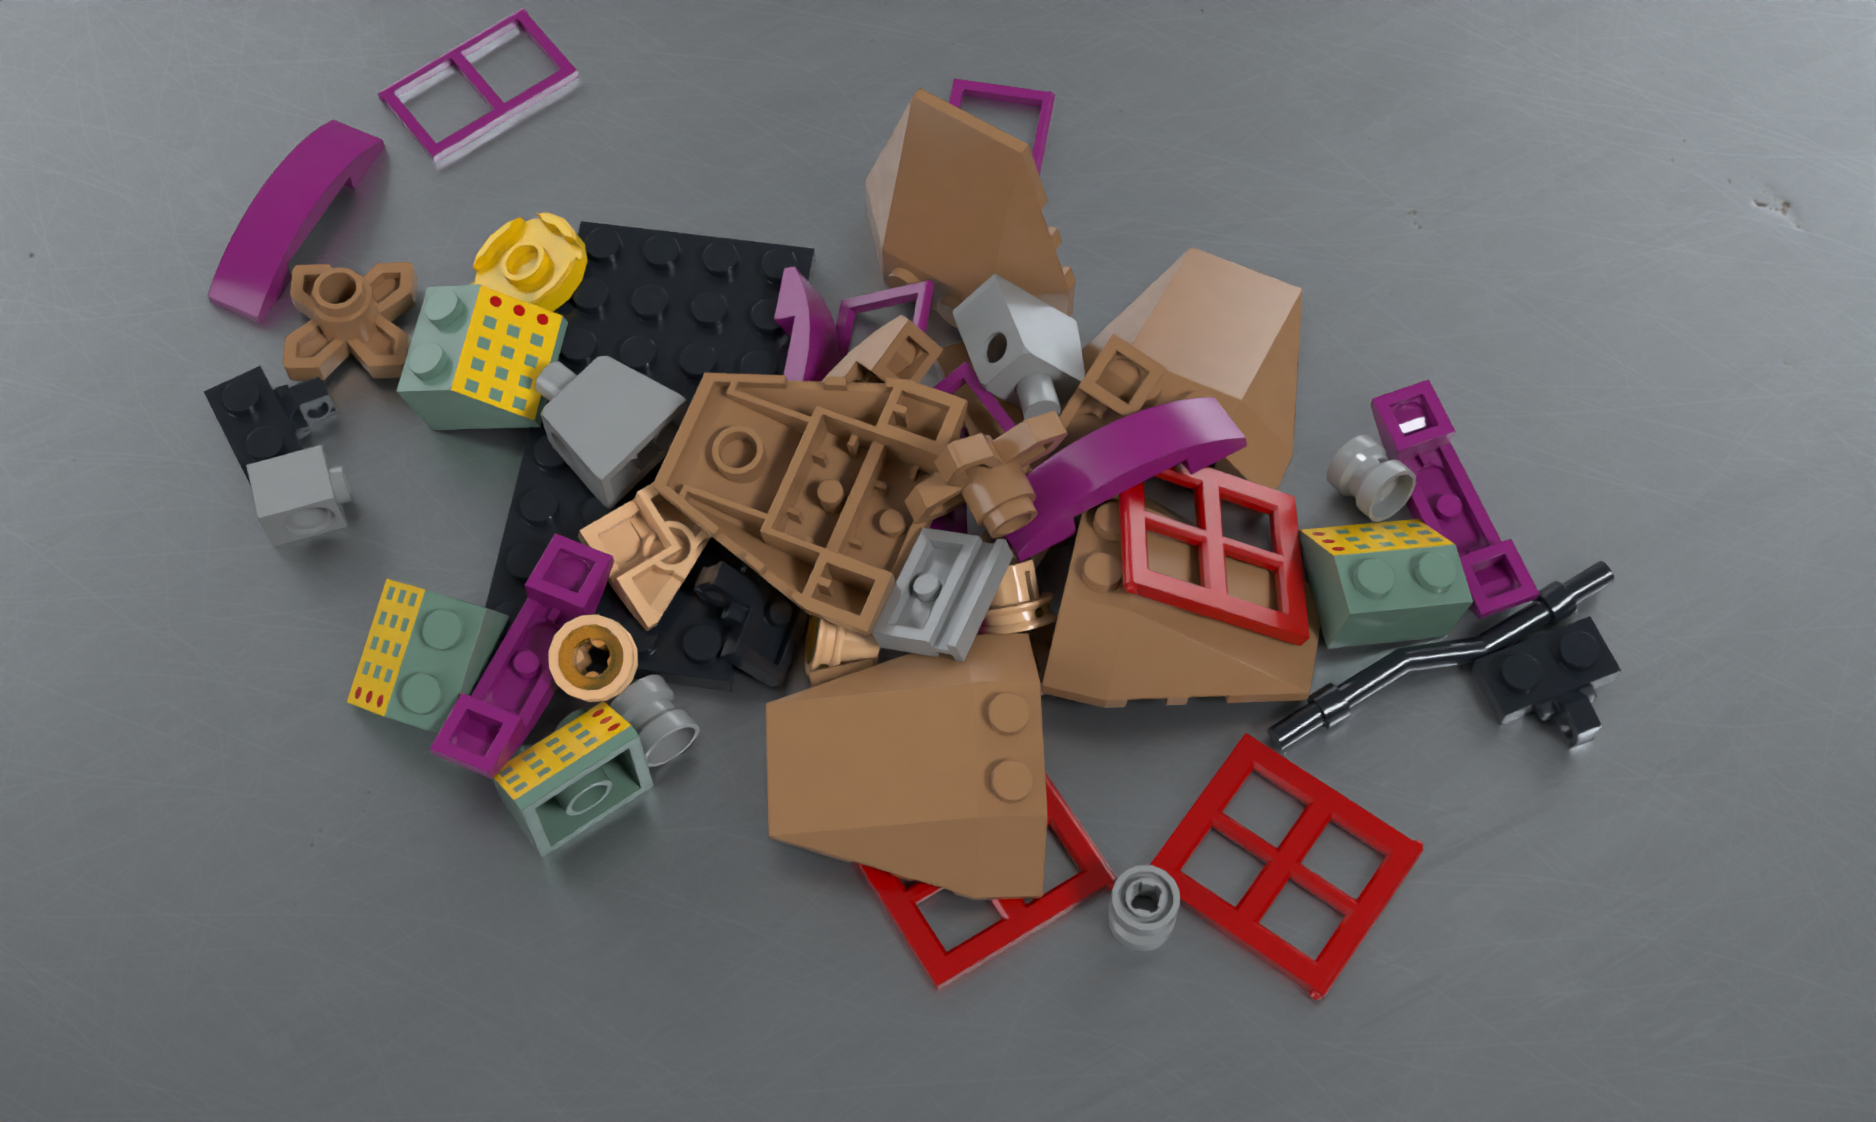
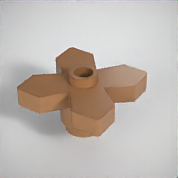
M377 263L364 276L348 268H332L330 264L296 265L292 271L290 297L295 308L311 320L285 337L283 366L289 379L301 381L320 377L321 380H325L351 353L373 379L400 378L411 342L408 334L391 322L416 306L418 279L412 263Z
M1056 411L1025 419L995 440L990 435L979 433L947 444L934 461L939 473L916 485L904 500L915 524L945 516L964 503L968 505L979 527H986L992 538L1011 534L1034 520L1038 515L1033 504L1037 496L1026 475L1032 471L1029 464L1054 451L1068 434Z

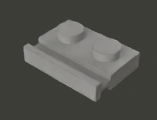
M922 528L872 630V634L881 648L938 657L939 653L951 654L956 661L964 662L1012 560L1013 553L1007 541L997 538L995 543L982 542L980 536Z

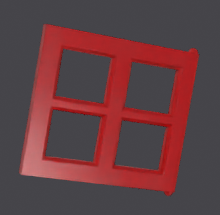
M1179 463L1155 475V477L1194 490L1196 527L1146 511L1144 481L1119 494L1123 589L1127 593L1146 597L1298 646H1302L1310 638L1295 496L1210 467H1205L1190 475L1184 465ZM1221 499L1269 515L1272 552L1223 536ZM1147 530L1198 546L1200 586L1149 570ZM1225 556L1274 571L1278 611L1228 595Z
M1245 733L1150 865L1165 870L1175 880L1180 891L1181 906L1309 991V995L1313 1000L1324 999L1424 849L1423 843L1420 840L1410 839L1259 740ZM1253 771L1307 805L1277 848L1223 813ZM1330 821L1385 856V859L1356 900L1301 864ZM1211 828L1266 863L1236 907L1181 871ZM1289 880H1292L1345 915L1315 960L1260 924V921Z
M1046 772L1047 828H1051L1080 872L1044 893L1042 898H1036L1027 904L1023 899L990 900L1001 920L949 951L945 950L917 906L919 903L943 890V888L919 881L906 889L900 878L891 876L892 873L855 862L936 991L941 990L1103 891H1112L1117 876Z

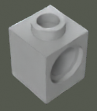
M321 445L246 465L257 516L273 547L348 527L342 506L343 503L352 501L347 476L342 465L331 467Z

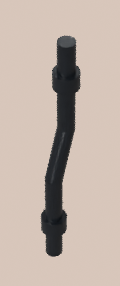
M1598 561L1563 584L1559 581H1553L1539 590V596L1532 603L1476 637L1398 648L1341 684L1335 686L1332 683H1328L1310 694L1307 699L1308 704L1267 728L1269 737L1279 750H1283L1321 726L1325 729H1330L1350 717V708L1409 672L1474 663L1476 659L1510 647L1545 624L1556 626L1577 612V605L1612 584L1615 580L1613 572L1605 562Z

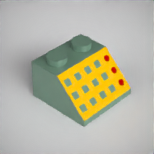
M482 284L427 287L396 392L432 430L540 427L542 422L541 412L544 406H546L547 399L536 391L535 383L539 374L546 366L558 361L568 322L560 314Z
M1419 519L1299 530L1301 555L1327 649L1447 637L1473 603L1456 544Z
M386 579L347 703L380 716L438 734L461 693L469 696L472 695L501 645L510 616L426 589Z
M604 701L590 710L580 709L571 713L559 723L554 733L535 745L527 744L520 746L505 766L492 778L500 798L541 858L654 786L638 733L629 722Z

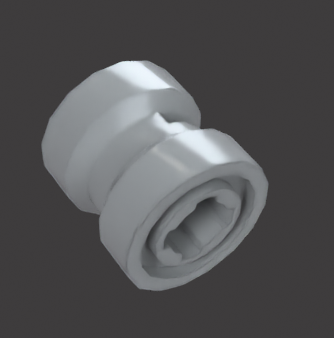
M1363 434L1354 437L1337 451L1329 464L1327 481L1342 495L1354 496L1359 510L1372 521L1380 522L1396 514L1407 503L1416 486V475L1401 461L1388 460L1384 447L1370 435Z
M649 675L627 686L621 694L617 695L610 704V707L629 722L638 733L648 767L662 765L680 755L696 739L699 732L698 725L688 711L677 709L674 705L673 691L660 675Z
M1137 865L1127 869L1117 878L1111 893L1108 925L1113 937L1121 945L1134 951H1150L1161 947L1170 938L1180 907V891L1175 880L1165 870L1153 865ZM1139 896H1148L1152 899L1140 898Z

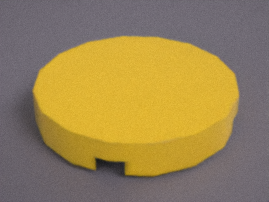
M549 212L535 213L539 218L530 219L526 222L522 217L505 223L489 236L476 254L472 268L477 273L475 283L471 281V284H482L554 312L570 299L583 279L587 265L585 243L566 219Z

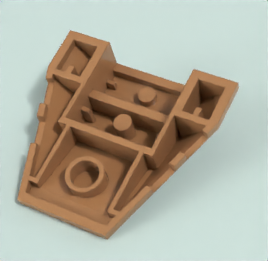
M919 88L911 98L865 180L867 216L884 283L892 289L925 280L933 281L935 286L930 308L937 311L947 323L956 328L958 327L952 311L995 273L1071 317L1074 307L1076 280L1071 267L1065 265L1061 267L1056 249L1062 240L1058 228L1053 226L1048 228L1044 219L1042 209L1048 202L1029 144Z
M1191 247L1082 349L1085 375L1113 333L1167 368L1140 411L1178 400L1214 397L1245 436L1247 442L1246 447L1217 461L1215 469L1278 490L1293 456L1302 288ZM1069 400L1060 407L1061 413L1066 407Z
M704 373L652 486L655 491L807 614L869 636L922 528H930L933 521L932 519L915 524L904 500L916 485L939 473L934 461L947 444L960 439L968 402L966 399L909 379L886 378V383L848 382L846 377L826 376L824 382L787 380L786 375Z
M1118 494L1090 508L1081 515L1041 693L1103 708L1125 707L1127 700L1164 699L1166 706L1187 705L1188 698L1225 696L1226 703L1307 700L1311 690L1321 625L1309 581L1304 579L1310 638L1302 646L1146 597L1129 594L1123 589ZM1145 498L1146 511L1196 527L1194 521L1149 498ZM1147 530L1149 570L1200 586L1198 546ZM1225 556L1228 595L1278 611L1274 571Z
M1028 634L976 635L964 662L956 661L951 654L939 653L938 657L909 653L766 703L769 839L848 863L853 861L892 873L891 876L913 882V880L947 889L953 891L955 895L972 900L1042 898L1047 833V798L1040 680Z

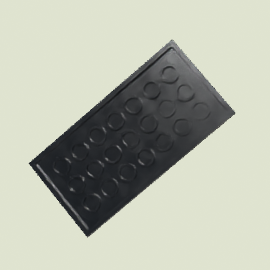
M581 221L578 236L585 243L587 265L581 283L570 299L560 306L558 312L568 322L558 361L577 376L597 357L609 356L680 394L686 399L689 408L704 373L784 375L791 337L774 320L784 268L795 266L806 280L812 284L816 263L815 248ZM543 421L540 427L529 428L485 608L510 616L502 641L528 598L525 584L554 534L556 533L581 543L578 538L579 531L635 498L637 491L653 483L665 457L609 510L597 499L553 448L547 438ZM711 537L710 541H708L688 576L664 611L661 619L655 627L648 631L636 620L607 581L594 615H600L618 622L631 634L638 650V667L633 679L639 680L649 675H660L669 684L732 691L736 666L720 657L732 625H728L720 618L724 608L714 606L693 589L703 567L708 568L723 561L739 571L741 567L744 568L748 565L715 538ZM596 646L592 647L588 652L592 658V663L586 668L587 673L595 671L607 675L611 671L607 660L614 654L613 650L604 651Z

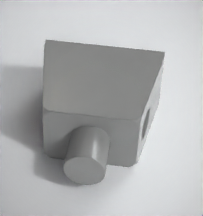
M995 273L952 311L979 382L986 391L1021 409L1024 420L1051 411H1056L1057 415L1060 416V407L1073 396L1085 377L1077 322Z
M609 356L597 357L578 376L561 362H552L542 370L535 383L536 391L550 401L541 412L549 442L597 499L609 510L667 455L688 410L687 401L683 396Z

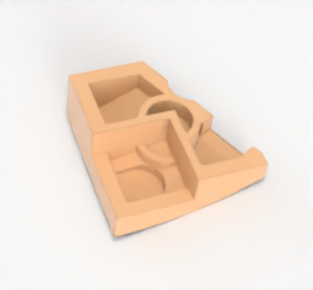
M653 483L637 491L633 500L584 527L578 534L582 544L613 556L614 564L608 583L646 631L657 625L712 537L655 491L652 486Z

